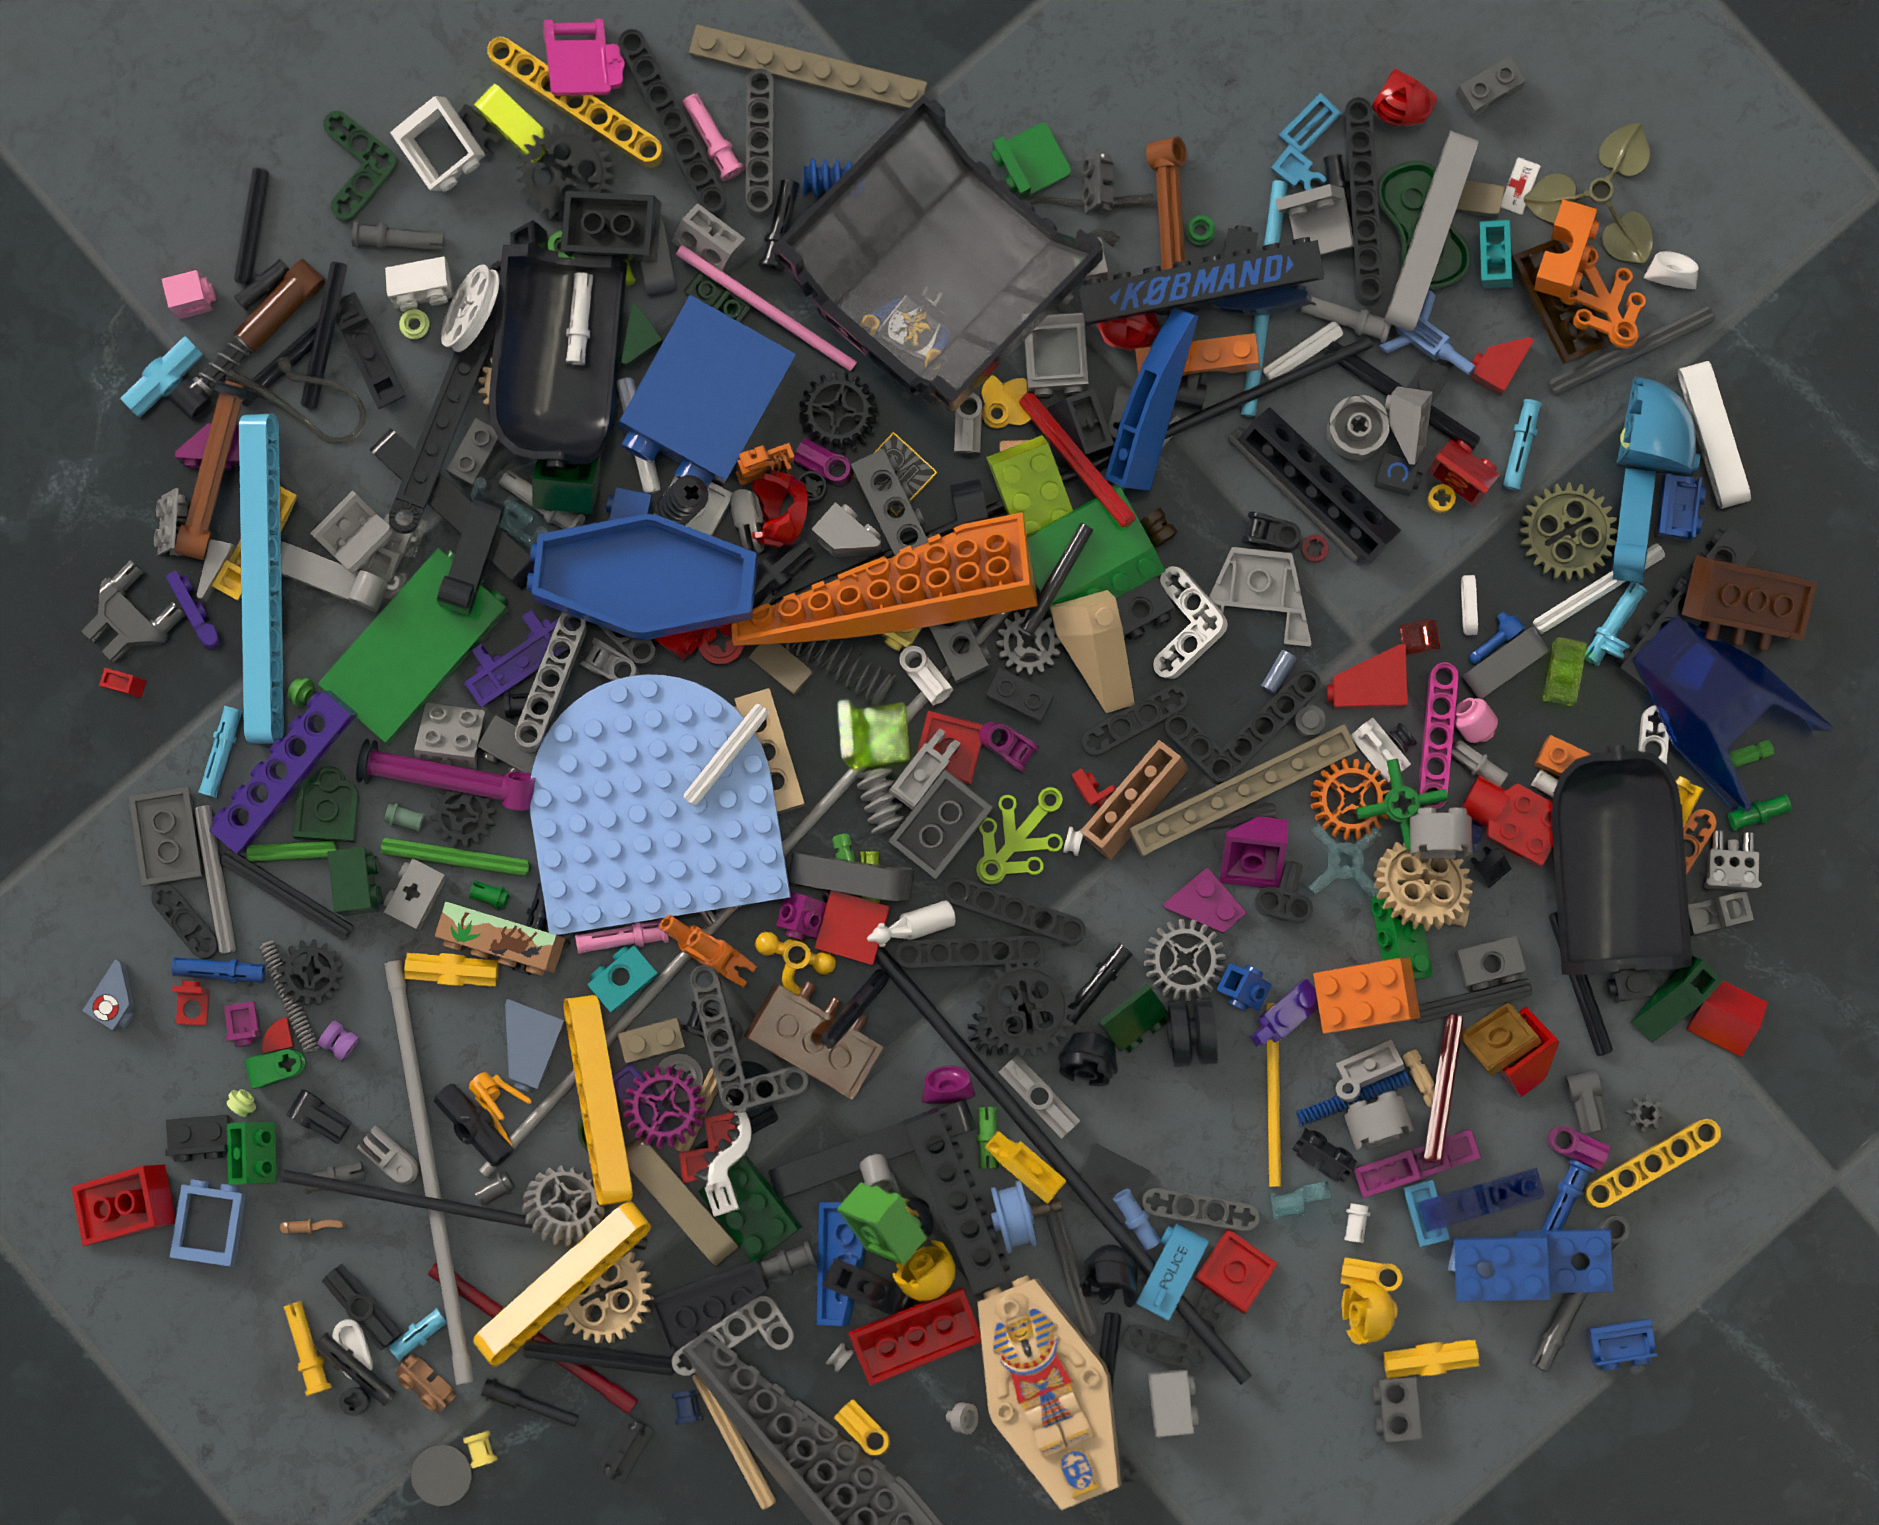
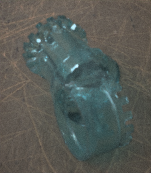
M1328 1181L1301 1186V1188L1295 1189L1293 1193L1277 1196L1275 1193H1270L1274 1220L1277 1221L1280 1220L1281 1216L1292 1214L1304 1216V1203L1312 1202V1200L1317 1201V1199L1322 1200V1196L1323 1199H1326V1197L1327 1199L1331 1198Z

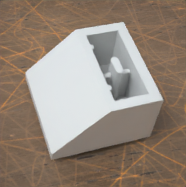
M445 257L385 268L388 298L394 307L400 308L401 311L417 309L418 304L430 302V305L445 304L448 302V298L454 297L449 266Z

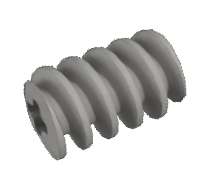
M878 768L854 776L855 778H864L857 784L858 789L868 790L861 795V800L871 801V803L864 807V810L867 813H874V815L867 819L868 823L878 825L871 831L872 835L900 827L899 823L906 819V815L896 814V811L902 808L903 805L902 803H893L892 800L896 797L889 793V788L893 786L895 780H886L885 777L892 772V769Z

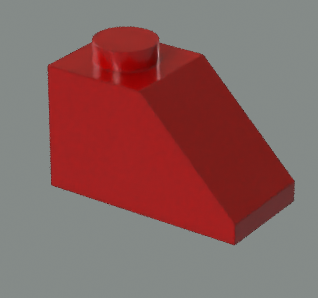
M1527 337L1487 348L1483 355L1478 352L1472 361L1476 368L1470 379L1501 396L1534 339Z

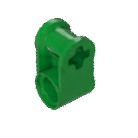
M293 1049L271 1054L266 1053L245 1059L244 1063L251 1089L278 1083V1081L300 1075L306 1067L304 1054ZM288 1056L290 1059L296 1060V1064L292 1065V1070L284 1066V1062L288 1061Z

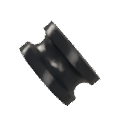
M1401 723L1397 725L1396 731L1391 730L1388 732L1392 741L1403 753L1408 751V746H1415L1417 744L1412 734Z

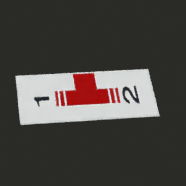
M1518 157L1502 198V208L1522 215L1526 205L1524 196L1531 191L1540 165Z

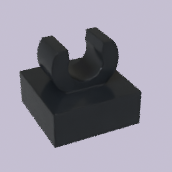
M1485 846L1483 851L1486 857L1481 862L1472 857L1471 862L1480 880L1488 888H1491L1512 868L1500 850L1496 848L1492 851L1489 847Z

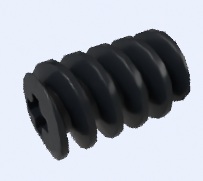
M685 475L680 477L657 500L655 514L682 525L688 524L706 506L709 495L707 486L696 476Z

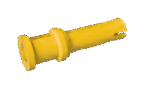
M299 1301L292 1303L293 1305H286L283 1309L285 1310L300 1359L297 1368L298 1372H302L307 1387L305 1395L311 1396L332 1389V1385L327 1383L322 1366L325 1363L324 1359L317 1355L303 1309V1303Z

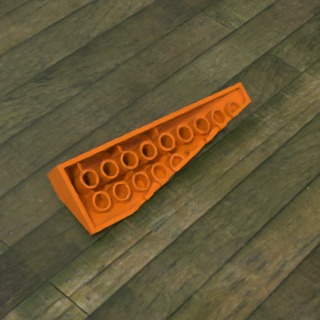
M1023 512L962 524L953 528L955 531L943 537L937 534L927 538L928 543L913 549L911 545L900 549L896 556L888 559L884 556L838 574L839 579L826 584L821 581L811 585L812 589L797 596L795 593L784 596V599L777 604L771 606L767 603L754 608L751 620L731 623L732 643L734 646L860 637L929 627L1037 606L1035 579Z

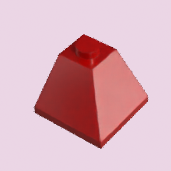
M1524 1007L1518 1013L1538 1035L1541 1044L1499 1071L1505 1081L1520 1097H1523L1546 1079L1559 1046L1558 1039L1527 1007Z

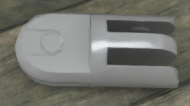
M738 489L731 495L730 502L735 529H739L742 547L753 552L755 548L759 554L764 550V545L757 543V540L752 538L753 532H762L761 525L764 524L760 500L757 494L746 489Z
M375 1125L371 1129L373 1135L367 1134L363 1139L365 1144L360 1143L357 1149L394 1182L401 1185L412 1183L419 1174L418 1163L400 1145Z

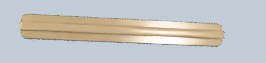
M695 1373L692 1379L762 1509L769 1508L776 1503V1499L746 1442L698 1373Z

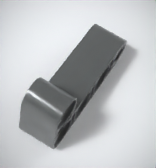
M792 852L788 882L871 898L902 901L910 900L914 869L892 865L880 866L805 852Z

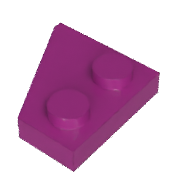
M1208 867L1162 905L1166 910L1173 911L1190 920H1196L1197 923L1206 924L1209 928L1221 933L1226 932L1247 914Z

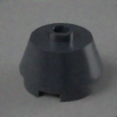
M1078 1032L1073 1034L1058 1056L1060 1061L1059 1072L1065 1078L1074 1081V1077L1077 1076L1090 1080L1089 1086L1109 1085L1110 1079L1118 1072L1115 1044L1098 1033Z

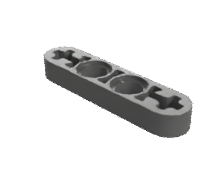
M1161 1188L1147 1190L1141 1199L1143 1209L1153 1216L1240 1231L1254 1229L1260 1220L1259 1212L1253 1205ZM1154 1193H1158L1159 1199L1169 1201L1168 1195H1175L1171 1204L1172 1214L1165 1213L1168 1208L1166 1206H1158L1156 1211L1151 1210V1204L1146 1203L1147 1197L1151 1198ZM1182 1198H1188L1194 1204V1210L1188 1216L1180 1215L1177 1211V1202ZM1218 1203L1223 1207L1224 1216L1221 1220L1212 1221L1208 1218L1207 1208L1210 1204ZM1229 1205L1235 1206L1233 1210L1235 1213H1243L1244 1208L1250 1209L1249 1214L1254 1216V1221L1248 1222L1247 1226H1242V1220L1232 1218V1225L1226 1224L1229 1217Z

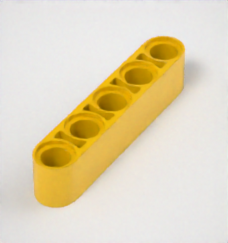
M1709 1119L1692 1123L1590 1182L1584 1189L1585 1201L1594 1208H1604L1715 1145L1721 1137L1719 1125ZM1702 1125L1709 1126L1712 1131V1137L1708 1142L1702 1141L1698 1136V1129ZM1675 1140H1680L1685 1144L1686 1151L1682 1157H1677L1672 1153L1671 1146ZM1649 1155H1654L1659 1160V1168L1655 1172H1650L1645 1167V1160ZM1623 1170L1629 1171L1633 1176V1182L1627 1188L1621 1186L1618 1180V1176ZM1597 1185L1604 1187L1607 1192L1606 1199L1601 1203L1596 1202L1592 1197V1190Z

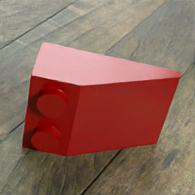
M1450 439L1436 456L1427 473L1440 483L1450 486L1458 496L1476 508L1500 474L1495 471L1497 467L1486 458L1480 460L1471 454L1473 450L1467 444L1460 440L1455 442Z
M165 1164L144 1165L71 1187L83 1246L175 1225L176 1216Z

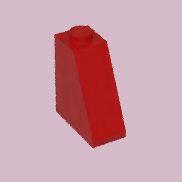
M1399 644L1333 676L1332 684L1326 685L1327 702H1332V710L1405 708L1408 705L1406 644Z

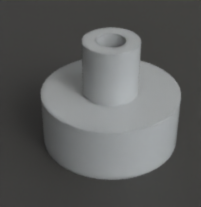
M958 1403L952 1411L947 1412L946 1420L948 1423H951L952 1430L955 1433L970 1435L975 1431L978 1424V1410L973 1404Z

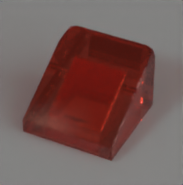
M1426 619L1400 625L1402 642L1406 644V655L1441 649L1435 620Z

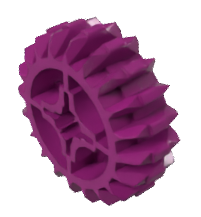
M656 1066L654 1068L655 1077L651 1078L649 1072L645 1070L643 1071L646 1079L644 1083L638 1078L633 1080L635 1085L639 1087L637 1091L627 1088L626 1092L633 1096L634 1099H625L623 1101L625 1106L632 1107V1110L626 1111L623 1114L625 1118L634 1117L635 1120L631 1121L627 1126L630 1130L639 1126L640 1129L635 1134L637 1139H640L646 1133L648 1135L645 1139L646 1145L650 1146L653 1138H656L658 1149H662L663 1140H668L669 1147L674 1148L673 1138L678 1137L681 1144H685L686 1139L683 1133L687 1131L692 1137L696 1135L691 1125L702 1126L703 1122L695 1118V1116L706 1114L705 1109L697 1108L698 1104H703L706 1100L705 1097L694 1096L702 1090L700 1085L693 1088L689 1087L694 1081L693 1076H689L683 1081L681 1079L684 1076V1070L679 1069L675 1077L672 1076V1066H667L666 1075H661L660 1067ZM671 1083L661 1096L645 1093L656 1084ZM679 1087L689 1097V1113L675 1105V1098ZM669 1098L671 1101L669 1105L673 1107L675 1112L665 1111L660 1117L658 1113L660 1109L656 1108L655 1103L664 1104ZM640 1101L654 1110L653 1122L650 1128L640 1117ZM670 1118L684 1121L675 1130L659 1132L663 1123Z

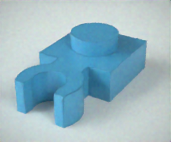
M1291 145L1287 147L1271 167V171L1293 188L1299 182L1303 184L1304 191L1313 189L1310 186V182L1313 180L1320 182L1322 185L1326 183V178L1323 174L1309 171L1313 162Z

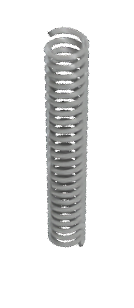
M275 940L262 943L259 950L262 951L261 955L266 960L265 964H268L266 968L271 973L270 977L275 982L274 986H277L276 990L279 991L278 995H281L282 1004H285V1012L288 1013V1017H291L289 1021L292 1022L293 1030L298 1035V1043L302 1044L301 1048H304L302 1052L308 1053L318 1050L319 1046L311 1048L317 1045L318 1042L308 1044L316 1040L315 1037L306 1040L314 1035V1033L307 1034L312 1031L311 1028L304 1030L310 1027V1024L301 1026L309 1020L306 1019L299 1022L307 1017L306 1015L298 1017L304 1014L305 1011L295 1013L303 1007L300 1006L292 1009L300 1005L301 1002L291 1004L293 1003L291 998L294 997V994L284 995L283 992L287 986H283L286 984L278 985L279 977L284 974H277L276 968L284 965V963L275 964L281 961L280 958L272 960L280 956V953L270 956L278 952L279 949L269 951L277 945L274 944L266 947L274 943Z

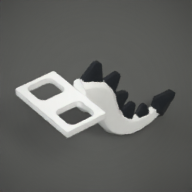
M729 1095L728 1102L731 1106H738L742 1103V1100L735 1096ZM746 1112L734 1113L735 1116L730 1120L732 1125L738 1126V1129H731L727 1132L732 1143L725 1139L719 1140L718 1153L710 1151L704 1153L708 1167L694 1174L697 1180L706 1185L705 1191L714 1217L738 1209L728 1178V1169L742 1158L748 1150L751 1141L752 1129ZM724 1186L727 1189L731 1205H729L727 1202L726 1195L724 1192ZM712 1191H714L719 1203V1209L716 1207Z

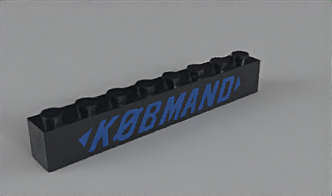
M1310 237L1292 240L1293 245L1281 247L1280 243H1272L1262 246L1263 251L1251 253L1250 249H1241L1232 252L1233 257L1221 259L1220 254L1203 257L1202 263L1191 265L1190 260L1173 263V268L1161 270L1160 266L1143 269V274L1131 276V272H1123L1113 275V280L1101 282V278L1084 280V286L1078 287L1084 324L1088 326L1323 280L1325 275L1318 240L1310 241Z

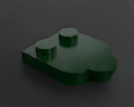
M323 767L317 772L315 778L304 780L298 787L293 827L294 839L355 843L359 794L356 787L351 782L345 780L344 774L337 767Z

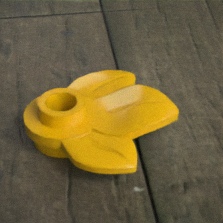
M994 375L986 380L981 393L985 402L982 409V418L986 425L994 429H1000L1008 423L1021 426L1032 420L1019 404V400L1027 393V381L1025 378L1013 379L1003 385ZM999 409L1002 411L1003 416L1000 419H994L991 412Z

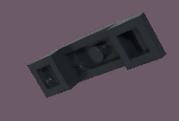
M356 292L341 298L336 322L364 377L377 408L381 409L406 397Z
M834 1258L822 1285L825 1288L889 1315L924 1302L908 1297L898 1284L838 1258Z

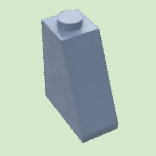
M507 999L505 1014L509 1078L516 1081L514 1087L531 1093L533 1088L540 1090L566 1022Z

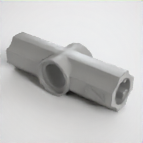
M1018 1054L998 1072L1061 1139L1080 1122L1079 1118ZM1036 1088H1042L1048 1093V1101L1043 1105H1036L1031 1100V1092Z

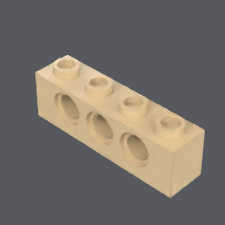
M767 688L734 698L737 705L735 708L744 718L755 704H760L769 711V716L765 719L767 721L766 728L761 732H755L763 747L772 746L776 750L775 757L768 761L771 776L779 774L785 780L782 788L774 790L777 813L782 814L806 806L770 689Z

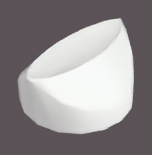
M1668 251L1659 252L1655 255L1644 278L1668 286L1696 289L1698 265L1685 255Z

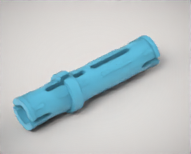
M1531 399L1523 400L1519 422L1515 424L1513 430L1516 434L1504 482L1502 483L1503 488L1521 491L1533 437H1537L1538 430L1535 428L1540 408L1542 407L1541 402Z
M1630 582L1606 622L1595 631L1597 635L1582 655L1586 661L1591 664L1594 663L1595 666L1600 665L1606 654L1605 651L1599 648L1600 644L1605 643V634L1617 638L1639 602L1648 592L1642 585Z
M224 706L217 732L214 731L213 733L215 738L198 791V793L215 798L218 796L219 786L224 775L233 743L236 744L237 741L235 735L243 713L241 710Z

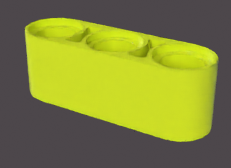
M493 84L474 104L479 113L524 155H528L529 152L523 145L530 144L533 146L535 144L532 139L533 134L543 138L542 127L496 84ZM543 144L541 145V156L531 160V162H538L546 154Z

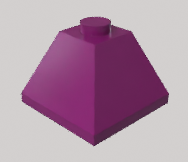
M1258 816L1226 833L1219 881L1221 883L1264 888L1279 887L1287 847L1288 820Z

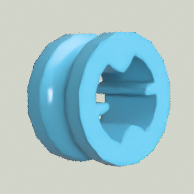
M1605 634V643L1600 644L1599 648L1623 660L1625 657L1623 651L1629 649L1630 645L1616 637Z

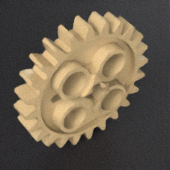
M1396 842L1392 850L1387 849L1383 857L1380 858L1374 873V877L1377 879L1373 886L1380 889L1376 896L1377 899H1386L1382 908L1393 909L1392 918L1401 915L1402 925L1410 920L1413 923V929H1416L1419 923H1423L1425 930L1429 931L1432 923L1440 930L1444 922L1450 926L1455 918L1459 919L1470 903L1468 900L1473 891L1469 888L1473 880L1466 878L1470 872L1469 869H1460L1464 861L1463 859L1421 858V852H1418L1413 857L1410 850H1406L1404 843L1401 845ZM1406 895H1410V896H1412L1414 899H1410V898L1407 897ZM1436 895L1442 897L1444 900L1437 898Z
M629 1252L613 1264L618 1271L617 1277L613 1281H610L607 1278L606 1272H604L590 1285L587 1293H581L559 1313V1315L568 1314L569 1316L564 1322L565 1326L576 1324L573 1334H580L584 1330V1340H590L594 1335L595 1342L602 1343L605 1336L608 1343H614L615 1334L620 1339H626L625 1329L635 1333L637 1330L634 1322L645 1323L644 1318L640 1314L641 1312H651V1309L645 1305V1301L654 1300V1297L646 1294V1290L654 1287V1284L645 1283L644 1281L650 1275V1272L640 1271L644 1261L639 1260L633 1263L636 1253ZM625 1280L628 1281L627 1286L608 1292L605 1295L606 1299L595 1298L584 1306L580 1305L582 1300L601 1294L603 1288H614ZM625 1292L629 1296L630 1301L627 1308L622 1309L618 1304V1298ZM596 1305L602 1309V1317L597 1322L591 1318V1310Z

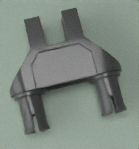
M131 560L112 579L110 577L108 579L105 578L101 582L98 614L81 631L89 640L95 642L112 627L118 635L102 652L114 663L132 646L165 643L168 640L167 633L186 616L174 602H171L154 621L152 619L149 621L125 597V591L144 574Z

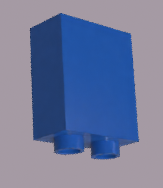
M689 295L619 421L617 429L627 434L621 446L633 455L650 463H653L658 452L680 463L674 473V476L678 479L685 475H693L701 479L707 486V489L711 482L723 487L739 458V454L742 453L796 354Z

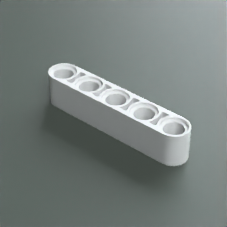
M1705 361L1678 369L1682 392L1694 420L1696 437L1719 508L1723 509L1751 501L1749 485L1710 362Z

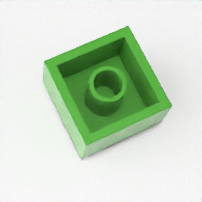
M860 1182L837 1208L865 1250L904 1265L927 1239L920 1228L922 1226L921 1222L907 1210V1202L899 1194H889L876 1185L871 1187Z

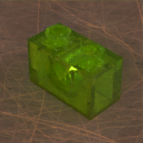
M1557 637L1553 641L1543 701L1573 706L1577 702L1587 642Z

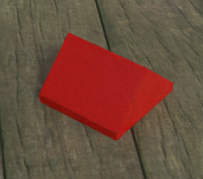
M1723 981L1709 998L1696 1008L1686 1030L1742 1057L1761 1027L1768 1002Z

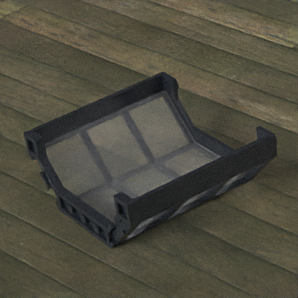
M922 95L773 246V251L778 263L782 267L785 266L795 276L792 280L804 296L808 297L810 294L813 296L812 299L818 305L816 311L827 323L910 395L917 397L922 393L925 395L923 397L925 401L936 406L943 403L948 411L954 413L1103 259V247L1101 241L1092 233L1087 235L1083 230L1079 229L1076 232V238L1057 232V227L1048 218L1042 219L1035 213L1034 207L1027 200H1019L1012 194L1013 190L1003 180L998 182L990 175L991 172L985 164L980 161L976 163L967 155L946 126L945 109L936 100L930 101Z

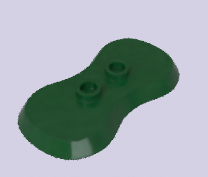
M1409 161L1396 165L1380 177L1377 185L1379 205L1395 224L1401 237L1402 264H1404L1436 171L1433 165L1425 161ZM1452 222L1429 287L1430 290L1444 288L1458 282L1470 269L1471 251L1469 245L1453 226Z

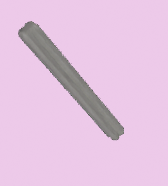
M208 805L199 806L194 809L218 948L221 954L233 953L236 951V944L220 862L217 837L209 831L214 825L212 809Z

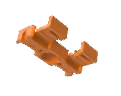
M790 444L778 446L767 452L764 445L753 450L740 453V460H737L736 465L738 471L735 472L740 485L743 486L754 480L761 479L762 473L769 470L774 471V468H778L780 471L781 466H783L785 473L790 474L792 469L790 463L794 461V454Z

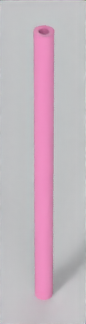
M681 245L676 255L848 371L851 372L857 363L685 246Z

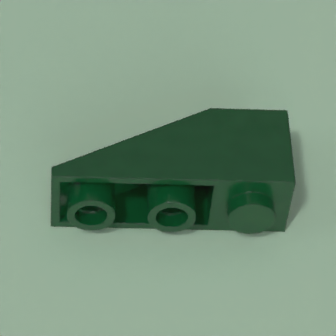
M1692 955V966L1678 968L1630 1023L1653 1043L1702 1005L1724 979L1704 960Z

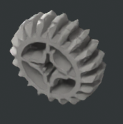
M1179 919V929H1175L1173 923L1168 922L1167 928L1169 933L1166 934L1161 928L1156 930L1157 934L1161 937L1160 941L1150 937L1149 942L1156 947L1155 950L1145 949L1144 953L1153 956V960H1145L1144 966L1154 967V970L1149 971L1146 976L1147 978H1152L1157 975L1158 980L1152 986L1156 989L1163 983L1166 986L1162 991L1163 996H1166L1170 989L1175 991L1173 1000H1178L1180 992H1185V1001H1190L1191 991H1195L1197 998H1202L1201 987H1204L1210 993L1213 991V987L1208 981L1212 980L1215 983L1221 981L1220 977L1215 975L1214 972L1225 971V967L1217 965V961L1225 960L1226 955H1216L1215 950L1221 949L1223 943L1219 942L1215 945L1211 943L1217 934L1212 932L1206 937L1204 935L1208 928L1206 924H1203L1200 931L1194 930L1196 920H1191L1189 928H1185L1184 919ZM1187 935L1198 939L1199 942L1193 947L1185 949L1172 938ZM1164 944L1173 956V964L1165 972L1162 971L1159 961L1160 952ZM1206 948L1210 957V965L1207 974L1204 976L1196 964V958ZM1197 950L1192 955L1193 959L1189 961L1193 963L1192 969L1183 965L1174 971L1172 970L1177 966V961L1180 960L1177 958V951L1185 956ZM1179 972H1187L1191 977H1194L1197 983L1180 985L1169 979Z
M561 1165L555 1173L549 1167L545 1175L539 1172L535 1177V1181H531L528 1184V1191L524 1193L523 1197L524 1204L522 1210L524 1214H527L526 1224H533V1234L541 1231L543 1241L551 1237L553 1238L554 1246L558 1244L559 1240H563L567 1247L571 1244L572 1239L578 1244L583 1237L587 1236L601 1223L605 1215V1209H603L605 1205L601 1206L598 1204L593 1179L586 1180V1171L578 1175L575 1173L574 1166L570 1168L569 1172H566ZM550 1192L552 1195L551 1200H548L547 1204L542 1205L540 1199ZM586 1206L588 1213L578 1220L577 1213L582 1207Z

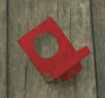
M182 981V986H172V992L178 994L176 1024L206 1026L209 989L200 987V982ZM189 1001H196L201 1006L200 1015L193 1019L188 1018L184 1013V1006Z

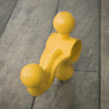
M763 932L757 937L755 942L756 949L760 954L769 956L777 953L782 956L786 962L781 979L783 987L796 995L802 989L794 982L796 969L804 968L809 964L813 966L816 973L828 975L836 967V960L833 954L826 951L814 954L810 952V949L802 940L791 938L782 943L779 942L777 936L772 932ZM792 947H802L803 955L799 960L792 961L788 958V952Z

